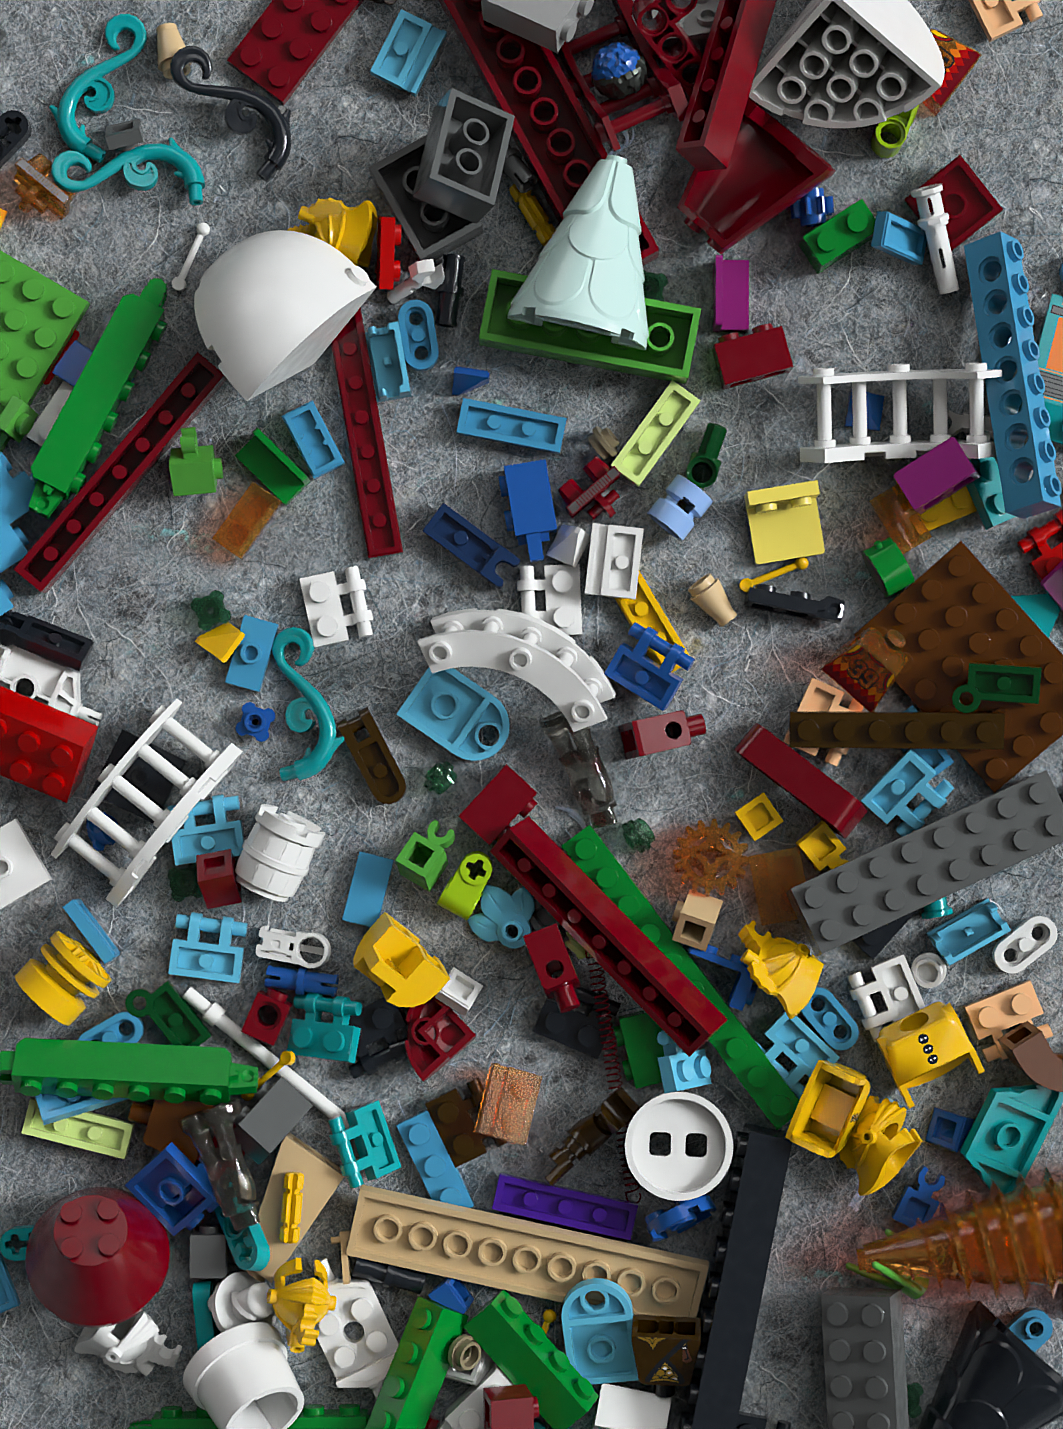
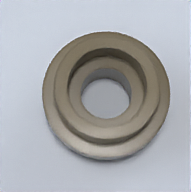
M596 426L592 429L593 434L588 437V440L595 451L603 459H607L610 455L615 457L619 453L616 446L620 443L608 427L602 430L599 426Z
M463 1334L457 1337L450 1345L448 1351L450 1366L458 1371L471 1370L478 1364L481 1357L480 1345L470 1335Z

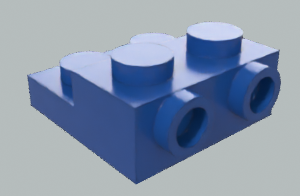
M173 1142L166 1146L125 1184L132 1194L173 1236L184 1227L189 1231L192 1230L205 1217L202 1213L205 1209L209 1213L213 1212L225 1200L221 1193L227 1188V1184L204 1161L195 1166Z

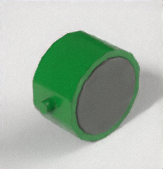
M890 537L882 541L877 540L873 546L862 551V557L870 575L886 597L894 593L899 594L902 591L901 589L914 583L912 571L905 557Z

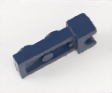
M445 503L440 506L422 530L423 533L498 589H501L504 583L503 579L495 572L497 565L507 563L512 567H518L521 563L518 557Z

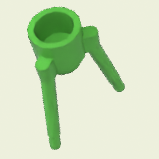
M890 1229L885 1230V1235L908 1262L907 1264H899L893 1271L876 1261L872 1262L874 1269L889 1278L850 1262L845 1265L848 1270L891 1289H902V1293L911 1299L920 1298L929 1285V1277L921 1272L923 1264L912 1256Z

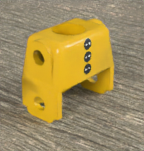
M942 1002L932 1003L882 1028L879 1032V1037L876 1038L893 1081L909 1109L914 1107V1103L907 1090L908 1088L927 1083L946 1074L963 1063L967 1058L978 1074L985 1071L950 1002L947 1004Z
M818 1060L796 1107L785 1138L826 1158L834 1157L848 1143L868 1097L871 1086L866 1079L867 1076L842 1064Z

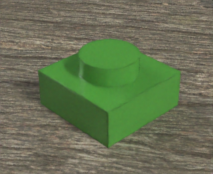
M13 395L0 415V430L9 438L20 443L23 437L32 429L38 413L24 401Z

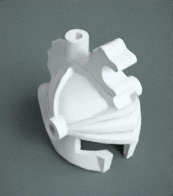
M142 1310L134 1317L119 1324L100 1328L84 1327L74 1350L79 1354L98 1355L103 1359L104 1364L125 1374L140 1371L143 1375L147 1376L154 1368V1363L164 1365V1367H175L180 1357L182 1346L177 1345L175 1349L165 1347L164 1342L167 1336L165 1334H158L159 1329L157 1325Z

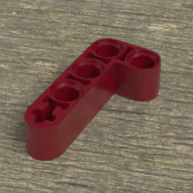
M635 0L632 5V14L639 31L691 98L703 55L678 21L696 7L698 0ZM649 10L658 11L653 19H642L645 12ZM667 38H678L674 45L669 47L662 46ZM693 63L698 64L697 68L693 72H683V69L687 65Z
M756 722L734 749L744 760L811 810L821 821H824L829 828L844 839L848 837L867 813L866 808L857 798Z

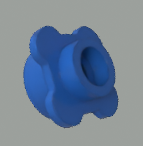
M252 702L245 703L242 706L243 715L241 721L236 724L237 733L241 736L246 734L254 736L259 742L266 741L269 738L268 730L271 722L276 718L275 712L270 708L265 710L258 708ZM253 719H258L259 724L253 725Z
M103 812L106 816H108L118 825V822L113 816L108 815L106 812ZM87 819L88 837L93 842L92 844L96 851L104 850L107 844H115L116 841Z

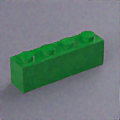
M506 1290L500 1291L464 1325L466 1331L514 1385L526 1384L531 1394L538 1399L539 1413L553 1429L569 1428L584 1416L598 1399L599 1395L594 1391L592 1384L577 1372L570 1364L568 1357L554 1346L547 1338L544 1330L531 1320L523 1311L520 1303L514 1297H511Z
M417 1297L365 1429H425L450 1366L448 1362L449 1347L457 1337L462 1335L464 1325L469 1318L468 1315L456 1312L435 1301Z

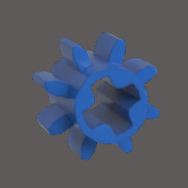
M814 188L790 205L791 219L800 218L801 227L822 225L827 221L826 216L834 213L833 196L824 197L823 188Z

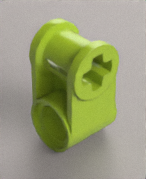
M919 105L907 112L903 111L887 118L884 122L876 124L871 138V147L876 155L881 158H891L898 154L907 138ZM883 132L894 134L897 143H885L880 134Z
M481 851L468 853L461 861L454 876H451L436 904L467 921L491 876L492 861L490 857ZM478 859L482 860V868L486 872L484 874L478 872L475 877L471 876V868L467 863H475Z

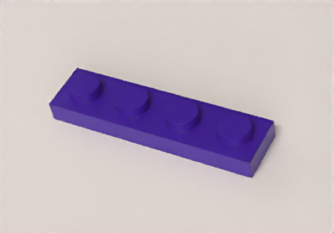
M500 1173L492 1209L631 1240L638 1203L558 1185L552 1187L549 1183Z

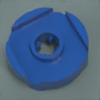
M704 1194L691 1200L674 1201L676 1207L666 1212L664 1209L657 1210L647 1215L644 1219L652 1241L656 1242L668 1238L666 1231H677L680 1234L698 1225L711 1216L710 1211H716L717 1209L711 1197Z

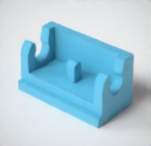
M398 321L388 323L387 327L384 328L369 327L365 335L377 402L411 397Z
M988 898L926 933L946 965L954 964L1011 931L1007 922L999 916L995 903L990 902Z

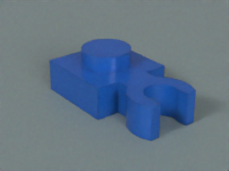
M924 1165L916 1173L918 1183L916 1189L908 1185L905 1186L891 1215L894 1220L923 1234L926 1233L940 1203L931 1196L933 1192L940 1190L945 1183V1176L940 1173L935 1182L926 1183L925 1175L928 1172V1168Z

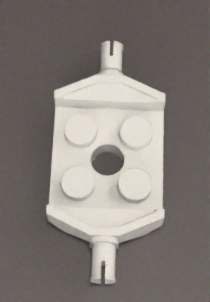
M0 644V686L16 692L18 682L22 679H29L34 684V693L29 698L98 726L99 721L90 718V716L101 720L102 713L84 707L81 703L80 673L16 646Z
M327 1258L321 1259L320 1262L327 1271L328 1292L331 1296H336V1307L334 1311L328 1310L324 1318L314 1326V1330H319L317 1339L336 1377L337 1387H369V1389H372L377 1400L399 1343L370 1281L362 1278H351L350 1284L343 1285V1279H339L338 1276L334 1277ZM353 1321L360 1323L364 1328V1335L358 1340L349 1339L344 1332V1327L347 1323Z

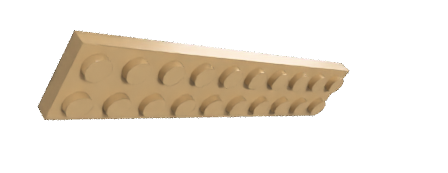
M361 1185L346 1255L561 1303H563L569 1290L577 1283L591 1278H603L615 1282L626 1291L631 1299L634 1315L693 1318L697 1316L709 1268L708 1260L367 1185ZM590 1291L585 1295L586 1300L593 1305L601 1304L605 1300L604 1295L599 1291Z

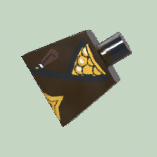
M633 1315L632 1347L638 1379L642 1384L654 1385V1393L658 1397L669 1398L675 1394V1386H687L691 1383L700 1347L701 1318Z

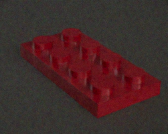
M272 0L227 59V62L281 104L285 105L364 0Z

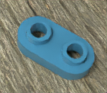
M410 300L402 305L398 313L406 363L412 369L427 371L435 366L439 358L433 312L424 301ZM413 314H420L423 317V321L419 325H413L410 323V317ZM420 348L428 351V356L423 360L415 357V352Z
M816 986L809 1003L802 1009L801 1013L830 1047L836 1050L851 1048L859 1036L856 1022L830 991ZM814 998H821L823 1000V1007L818 1011L811 1008V1001ZM837 1025H843L846 1029L845 1035L841 1038H837L833 1034V1030Z
M121 1011L84 1032L78 1040L137 1043L143 1036L144 1023L141 1017L132 1016L128 1011ZM123 1022H128L132 1025L133 1030L131 1034L127 1035L121 1031L120 1027Z
M1035 1307L1022 1310L1007 1324V1327L1034 1352L1048 1341L1053 1331L1050 1317L1043 1310ZM1034 1322H1039L1041 1324L1040 1331L1030 1333V1325Z

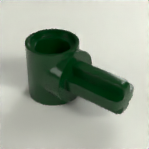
M709 423L706 426L698 452L691 453L684 474L685 478L702 491H706L713 486L722 464L718 460V456L727 429L715 423ZM698 465L707 467L711 474L710 480L705 483L695 481L691 474L692 469Z

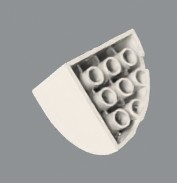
M811 0L756 70L749 97L780 116L786 114L803 120L802 123L806 125L843 129L864 127L884 122L887 118L903 111L907 112L929 98L943 83L945 73L944 62L932 33L908 0Z
M286 230L267 231L250 236L232 246L207 269L200 279L198 289L195 291V317L207 349L215 350L221 360V363L218 365L219 369L238 393L248 401L313 365L376 289V286L369 280L368 274L362 268L355 266L344 254L330 244L300 232Z

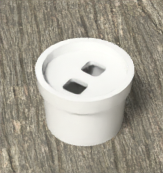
M670 1092L654 1097L636 1112L626 1132L625 1155L631 1173L643 1188L663 1199L685 1201L708 1193L720 1183L728 1171L732 1160L733 1138L724 1115L710 1101L692 1093ZM667 1132L671 1135V1151L668 1155H652L649 1152L651 1133ZM689 1133H702L707 1136V1151L704 1156L686 1155L685 1143L686 1136Z
M246 1323L220 1333L196 1352L184 1371V1388L197 1406L207 1411L218 1429H287L297 1419L304 1405V1396L288 1364L287 1349L278 1329L268 1323Z

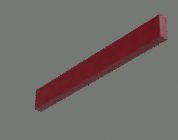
M360 307L332 341L331 346L368 558L373 559L403 553Z

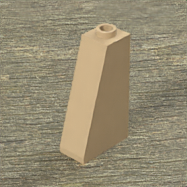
M290 1132L281 1142L257 1217L270 1248V1259L267 1266L261 1271L246 1270L248 1274L260 1282H264L265 1279L271 1283L274 1281V1273L287 1262L345 1177L342 1176L340 1167ZM286 1172H299L304 1175L303 1188L300 1189V1193H303L301 1222L297 1225V1227H300L298 1242L293 1244L283 1243L279 1240L280 1227L283 1226L281 1222L282 1196L286 1192V1188H283Z

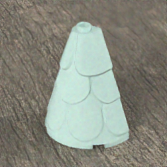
M607 155L606 159L599 160L563 212L564 219L539 254V260L513 298L508 312V319L542 326L543 321L612 336L611 343L646 350L649 331L643 289L645 278L639 243L641 224L633 168L627 165V159L616 155Z

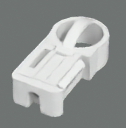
M269 925L262 926L259 930L261 940L256 946V955L258 957L298 964L306 968H318L324 965L330 958L331 945L328 939L319 933L301 931L295 933L274 928L268 931ZM308 938H315L323 944L324 948L304 945L302 942ZM300 951L323 955V958L316 963H307L302 958Z

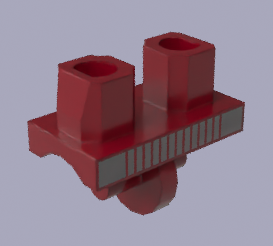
M596 456L582 468L594 484L583 491L571 478L558 489L559 495L567 505L566 512L572 519L592 501H595L596 504L587 513L593 520L602 512L609 518L616 514L611 504L620 498L619 494L614 489L605 497L601 494L620 478L621 473L615 466L610 469L605 462Z

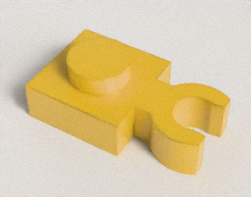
M824 821L819 822L795 843L818 871L827 866L828 872L849 862L846 859L840 858L839 855L846 850V847Z

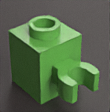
M196 427L181 428V448H171L169 459L173 495L216 493L217 479H223L221 458H215L213 445L198 446Z
M437 820L429 824L427 839L414 832L395 859L400 875L429 892L449 864L444 848L451 846L455 840V832L452 829L444 837L436 836V832L440 828Z

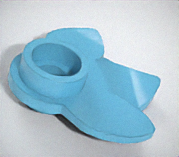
M486 885L481 895V909L483 913L475 914L468 919L470 928L480 939L487 942L500 941L502 945L511 949L526 945L523 936L532 933L529 920L535 911L532 895L525 887L519 888L510 896L500 887ZM511 924L518 928V935L515 938L508 934V927Z

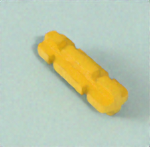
M513 184L509 188L511 196L515 202H519V209L532 230L537 231L536 236L541 245L545 246L556 231L552 223H548L549 218L535 195L531 196V190L526 193H520L515 184Z
M286 1172L284 1175L283 1188H286V1192L282 1196L281 1222L283 1226L280 1227L279 1240L283 1243L293 1244L299 1240L300 1227H297V1225L301 1222L303 1197L300 1189L303 1188L304 1175L299 1172Z

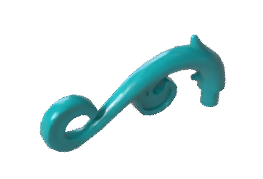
M119 14L112 17L104 29L107 44L113 51L120 50L117 44L118 34L126 30L132 32L135 39L131 48L86 69L66 88L60 100L59 108L52 104L49 106L57 123L61 138L67 147L72 151L80 152L98 163L103 161L106 151L94 145L93 140L86 136L84 124H81L80 128H78L75 120L76 106L80 97L86 91L93 89L96 91L95 96H84L85 105L89 111L95 114H102L112 108L115 102V91L112 85L102 77L131 61L141 52L147 42V32L144 24L131 14Z
M173 138L168 139L169 145L162 143L137 146L132 150L124 151L83 181L71 180L67 176V170L72 166H80L85 169L86 173H90L92 170L89 159L80 152L70 150L62 152L55 157L51 165V175L54 183L66 192L76 193L98 185L122 169L125 182L130 188L138 191H147L158 182V170L150 161L147 162L144 170H139L137 165L147 160L167 162L179 170L175 171L174 175L184 181V188L188 190L190 205L197 206L203 204L202 189L205 188V180L202 170L197 161L184 151Z
M291 627L279 632L272 646V653L277 666L304 696L293 700L287 706L285 714L286 723L295 732H308L316 723L315 719L306 718V712L312 710L319 724V738L313 751L311 752V749L307 748L302 759L295 760L293 765L282 767L279 770L282 781L295 778L301 781L318 774L325 768L333 753L345 738L343 736L336 737V725L333 714L321 693L286 662L284 652L286 646L290 643H296L300 647V656L295 661V665L300 667L309 662L315 649L313 639L307 631Z

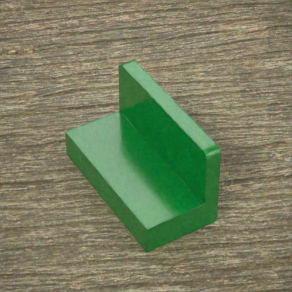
M256 428L252 432L255 436L235 456L287 506L309 484L310 480L263 432Z

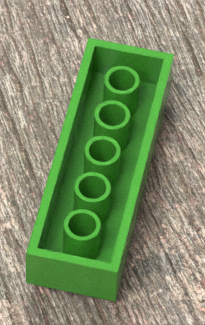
M492 269L479 334L480 346L670 382L673 380L680 384L687 383L701 308L645 298L649 337L646 350L611 343L612 336L547 321H543L542 326L508 319L511 302L528 276Z

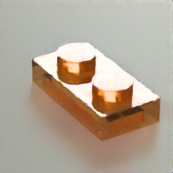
M252 482L212 539L243 560L283 502L255 482Z

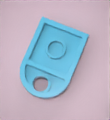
M428 667L396 714L454 755L470 761L484 760L495 755L504 746L510 729L509 717L503 704L495 696L454 668L432 674ZM486 725H492L499 731V740L492 746L483 745L479 740V731Z
M591 1278L577 1283L564 1298L561 1320L566 1356L577 1372L592 1385L637 1381L639 1379L632 1347L634 1315L632 1302L621 1286L603 1278ZM590 1291H599L604 1295L605 1300L601 1304L593 1305L586 1300L585 1295Z

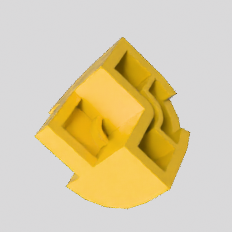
M386 912L377 919L363 936L353 958L354 967L380 986L387 1002L398 1007H415L428 1002L450 980L439 958L435 955L431 957L424 947L419 944L420 939Z

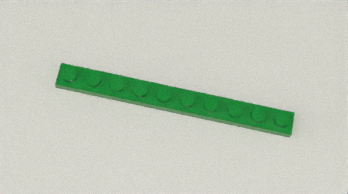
M589 824L562 845L563 849L572 861L728 1019L709 1041L776 1130H778L792 1119L800 1099L682 944L672 940L673 932L591 824Z

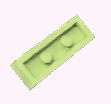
M672 380L610 467L615 466L623 477L639 487L701 400Z
M32 1097L29 1101L21 1133L125 1159L128 1154L135 1123L89 1111L43 1125L36 1099Z

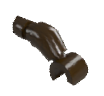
M622 1087L610 1094L598 1106L596 1112L579 1120L567 1131L569 1136L562 1141L564 1146L561 1149L556 1147L548 1154V1157L556 1166L544 1178L552 1187L574 1167L572 1162L575 1159L580 1161L586 1154L591 1156L612 1135L625 1127L640 1109V1106Z

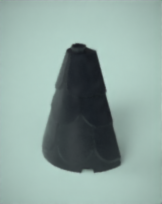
M978 1301L968 1313L950 1361L946 1362L932 1403L926 1406L918 1429H1042L1063 1417V1376L1016 1336L982 1302Z

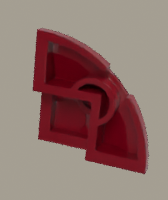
M435 996L424 1004L409 1007L406 1016V1022L409 1023L408 1040L405 1041V1047L413 1069L419 1078L425 1082L476 1038V1034L459 1018L451 1007L435 998Z

